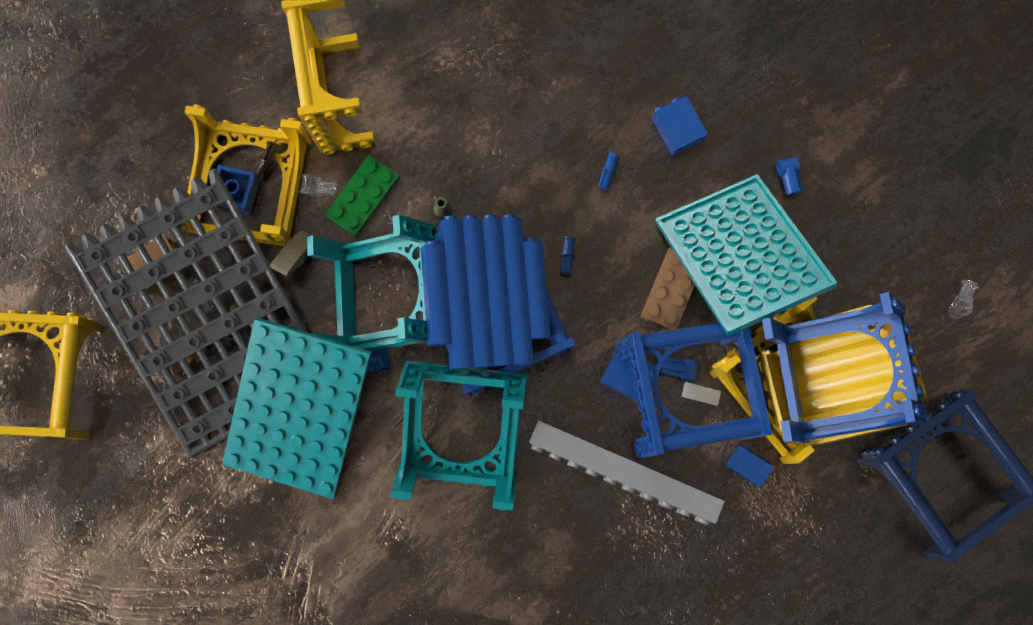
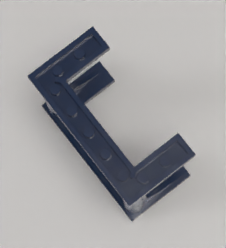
M962 389L958 392L953 391L950 394L947 392L938 398L939 402L934 405L937 411L928 413V419H925L926 424H912L905 429L907 432L902 436L900 434L894 436L889 440L891 444L888 446H881L879 448L876 446L872 449L869 447L860 453L862 456L857 459L861 466L874 467L892 483L936 543L924 551L929 559L952 563L1033 504V477L974 398L978 395L974 389L966 391ZM957 412L963 418L962 424L959 427L955 426L953 422V417ZM947 420L948 426L944 428L942 423H945ZM968 423L973 426V429L969 430L967 428ZM929 431L931 433V436L928 437L926 435V432ZM950 431L963 432L981 441L1015 485L1001 495L1005 502H1010L959 540L956 539L922 492L916 470L919 454L926 443L933 437ZM913 442L917 444V448L914 450L907 446H913ZM902 451L910 453L912 460L907 463L902 462L899 459V453ZM902 467H910L911 472L908 474L907 469L903 470Z

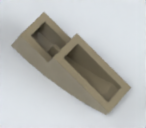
M303 230L297 233L274 258L270 268L287 276L304 264L305 258L308 256L307 237L312 235Z

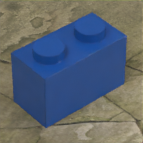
M740 445L735 446L724 466L756 487H762L773 469V466L769 464L770 461L761 455L757 457L752 454L753 450L746 445H742V447Z

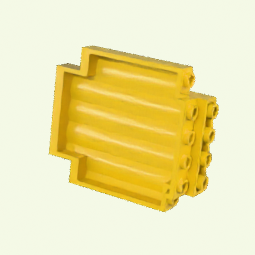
M870 304V305H867V306H863V307L856 308V309L849 310V311L842 312V313H847V312H852V311H856V310L865 309V308H868V307L873 306V305ZM874 323L875 326H868L869 330L875 331L878 323ZM890 324L884 325L880 330V336L882 338L888 337L892 332V326ZM854 331L842 332L790 343L804 422L869 410L883 400L891 387L893 365L890 355L877 339L868 334ZM908 336L909 344H912L910 336ZM895 338L889 341L891 348L896 346L894 344ZM766 350L761 352L762 355L759 356V368L764 373L765 380L763 385L766 392L769 393L768 405L774 413V428L778 430V433H782L780 422L791 420L780 357L778 351ZM912 356L913 364H917L919 370V377H916L917 384L922 386L924 398H921V400L928 399L916 356ZM897 360L895 365L900 366L901 361ZM900 379L898 381V387L906 389V387H904L902 384L904 380ZM902 392L893 393V399L896 403L902 404V401L907 400V397ZM889 402L885 404V409L891 407V410L896 409ZM905 425L808 440V443L805 444H810L814 447Z

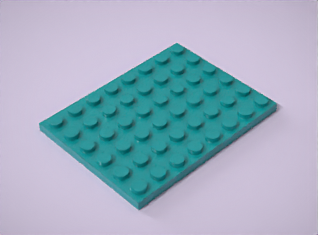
M758 174L656 218V224L727 336L761 322L762 319L770 318L837 288V281Z
M258 317L255 318L222 465L334 499L372 352Z

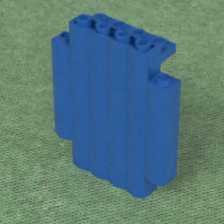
M514 214L504 215L503 218H496V215H485L484 219L477 218L476 215L464 216V219H457V216H445V219L439 222V232L434 235L435 241H427L426 245L420 248L428 346L448 345L450 370L534 363L532 340L551 338L543 242L537 241L536 238H526L523 242L521 218H516Z

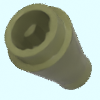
M440 197L436 199L433 211L436 216L444 218L450 215L452 206L449 201Z

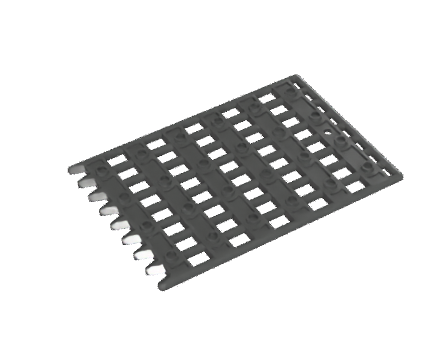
M216 169L209 171L211 186H207L200 178H193L191 180L193 192L191 196L182 187H175L173 190L174 205L163 196L156 197V214L144 205L137 208L139 223H135L128 215H121L118 220L121 230L119 233L109 224H103L100 228L102 242H99L92 234L86 233L82 236L84 251H81L73 243L65 245L67 253L188 457H193L227 439L229 436L230 428L227 430L225 425L232 421L237 396L231 398L223 382L234 377L236 383L240 386L242 377L240 373L243 372L248 346L238 329L248 324L252 329L254 319L267 315L269 321L280 324L273 311L284 306L293 322L287 325V327L307 332ZM223 202L227 203L235 218L226 224L223 223L215 206ZM206 211L209 212L217 227L208 233L205 232L197 217ZM188 220L191 221L199 238L191 242L187 241L179 227L180 224ZM171 229L181 247L172 252L161 234ZM246 237L254 252L253 255L246 259L242 257L235 244V241ZM153 238L164 255L152 261L143 245ZM228 246L237 262L228 268L225 267L217 253L218 250ZM134 248L137 249L145 263L144 266L137 270H134L125 254ZM210 255L219 273L211 277L207 276L199 262L200 259ZM118 257L127 272V275L119 279L115 278L107 262ZM191 264L201 282L192 287L181 269ZM97 267L101 268L109 282L108 285L98 289L89 274V271ZM265 271L273 289L263 294L254 276ZM173 273L184 290L174 296L163 280ZM245 281L249 283L256 298L247 303L237 288V285ZM154 283L158 285L166 299L157 305L153 303L145 289ZM227 290H230L239 306L230 312L227 311L219 297L220 294ZM137 292L148 309L138 315L127 298ZM212 299L221 315L212 321L209 320L201 306L202 303ZM119 301L130 318L121 324L118 323L110 309V306ZM193 308L203 323V326L192 330L183 314ZM177 318L186 334L176 340L166 325V322ZM156 327H159L168 343L159 349L156 348L148 334L149 331ZM232 334L240 348L238 352L232 355L228 353L221 338ZM139 336L150 352L142 358L138 357L130 341ZM212 343L215 344L223 358L213 365L203 349ZM195 352L205 369L196 374L185 358ZM177 361L188 377L179 383L176 382L168 366ZM158 371L162 372L170 386L162 392L158 391L150 377ZM214 386L217 387L225 401L215 408L205 392ZM197 395L207 412L198 417L188 400ZM178 405L182 406L190 420L181 426L178 425L170 411ZM218 429L220 434L210 439L207 434ZM200 438L203 443L192 448L190 443Z

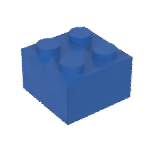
M218 165L217 171L241 213L251 215L260 178L252 172ZM226 202L215 206L230 210Z

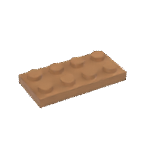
M672 248L667 250L640 315V318L668 330L677 329L695 286Z

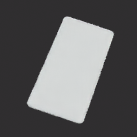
M685 382L682 397L717 406L721 391Z

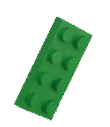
M368 155L325 216L357 237L400 178L399 175Z

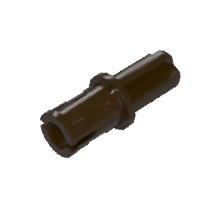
M273 141L268 142L263 155L259 157L260 162L255 174L262 178V175L263 178H266L271 164H274L273 159L279 145Z

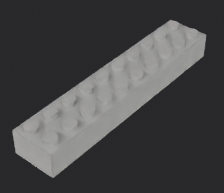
M539 420L529 441V445H532L531 449L538 453L548 452L550 453L549 457L560 462L561 459L568 461V466L575 469L582 467L586 469L585 473L593 477L601 475L604 477L603 481L609 484L616 485V483L622 485L621 489L630 493L640 492V497L649 501L656 499L659 501L658 505L667 509L674 507L677 509L676 513L685 517L695 516L694 520L704 525L716 524L725 502Z

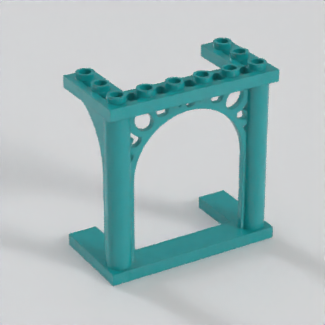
M402 215L393 216V233L350 244L313 235L308 236V256L335 262L337 335L312 334L367 351L428 343L421 250L418 259H415V253L418 248L426 245L427 241H435L434 235L438 232L437 225ZM392 252L404 255L415 267L419 280L418 300L409 318H397V328L356 335L353 261ZM420 311L423 312V320L418 319Z
M406 361L396 387V396L405 397L402 459L391 490V498L411 500L417 478H422L424 480L495 486L493 508L502 511L513 510L517 478L515 468L521 409H523L527 373L478 368L450 370L449 365ZM424 380L504 388L501 434L497 445L490 453L474 461L459 462L442 457L428 445L422 432ZM419 446L424 447L425 450L420 451ZM496 454H499L498 459H497L496 457H493V456L496 455ZM425 455L433 457L431 462L421 461L420 459ZM486 461L493 462L497 469L486 468L484 463Z

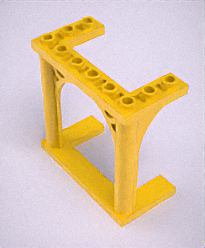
M345 0L281 1L282 9L288 20L300 107L297 108L298 116L319 151L329 155L339 150L351 151L356 147L369 148L376 144L373 131L355 134L343 128L336 121L337 116L346 115L351 117L361 113L362 106L359 98H338L329 94L322 54L360 48L357 33L320 39L309 16V13L345 8Z
M201 105L186 106L185 114L193 122L195 132V154L187 191L190 196L193 195L191 180L193 178H200L207 185L209 171L215 161L227 150L241 145H254L266 149L267 143L270 141L277 143L279 146L282 144L288 145L286 152L282 154L276 153L274 156L282 171V187L274 226L262 224L260 232L251 231L257 243L285 246L292 239L290 235L306 148L311 147L312 143L302 123L295 118L281 119V128L274 130L268 126L252 127L248 123L238 125L227 120L216 122L205 107ZM218 136H226L228 140L227 145H219L217 142ZM231 136H233L234 138L239 137V139L237 141H232ZM213 145L218 149L216 153H213ZM283 158H287V163L282 162ZM190 220L179 225L182 232L197 234ZM201 223L206 233L217 228L216 225ZM243 237V238L239 239V240L247 241L246 237Z
M814 297L787 309L783 314L778 313L772 319L785 325L787 323L795 324L814 320L816 318L812 305L818 298ZM763 325L756 330L758 334L752 338L753 347L757 346L760 353L775 344L765 339ZM760 343H764L765 347L762 348ZM733 348L726 354V357H723L711 366L713 370L709 373L713 378H719L751 418L752 412L746 385L743 380H739V378H744V374L735 370V365L741 363L739 351ZM768 412L772 435H767L766 437L780 453L779 459L783 464L800 463L815 451L810 444L784 443L783 434L778 433V430L774 428L773 416Z
M0 310V328H5L0 330V337L15 332L34 334L49 346L56 364L49 428L0 426V435L89 440L90 432L70 430L77 361L81 347L88 335L93 332L101 333L102 325L95 323V320L88 319L86 316H80L78 313H67V316H61L58 312H47V315H40L38 311H27V314H20L21 311L8 310L7 313H1ZM38 327H45L43 332L38 331ZM58 327L60 330L58 336L54 339H49V331ZM61 341V343H59L60 348L57 349V348L55 347V343H58V342Z

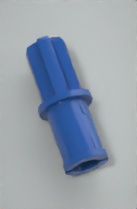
M610 152L608 154L606 164L601 169L603 172L598 184L601 189L608 190L612 177L616 174L615 169L620 159L619 155L615 157L616 153Z
M574 237L563 238V253L560 254L562 257L561 274L563 275L572 274L573 258H575L574 245L576 238Z

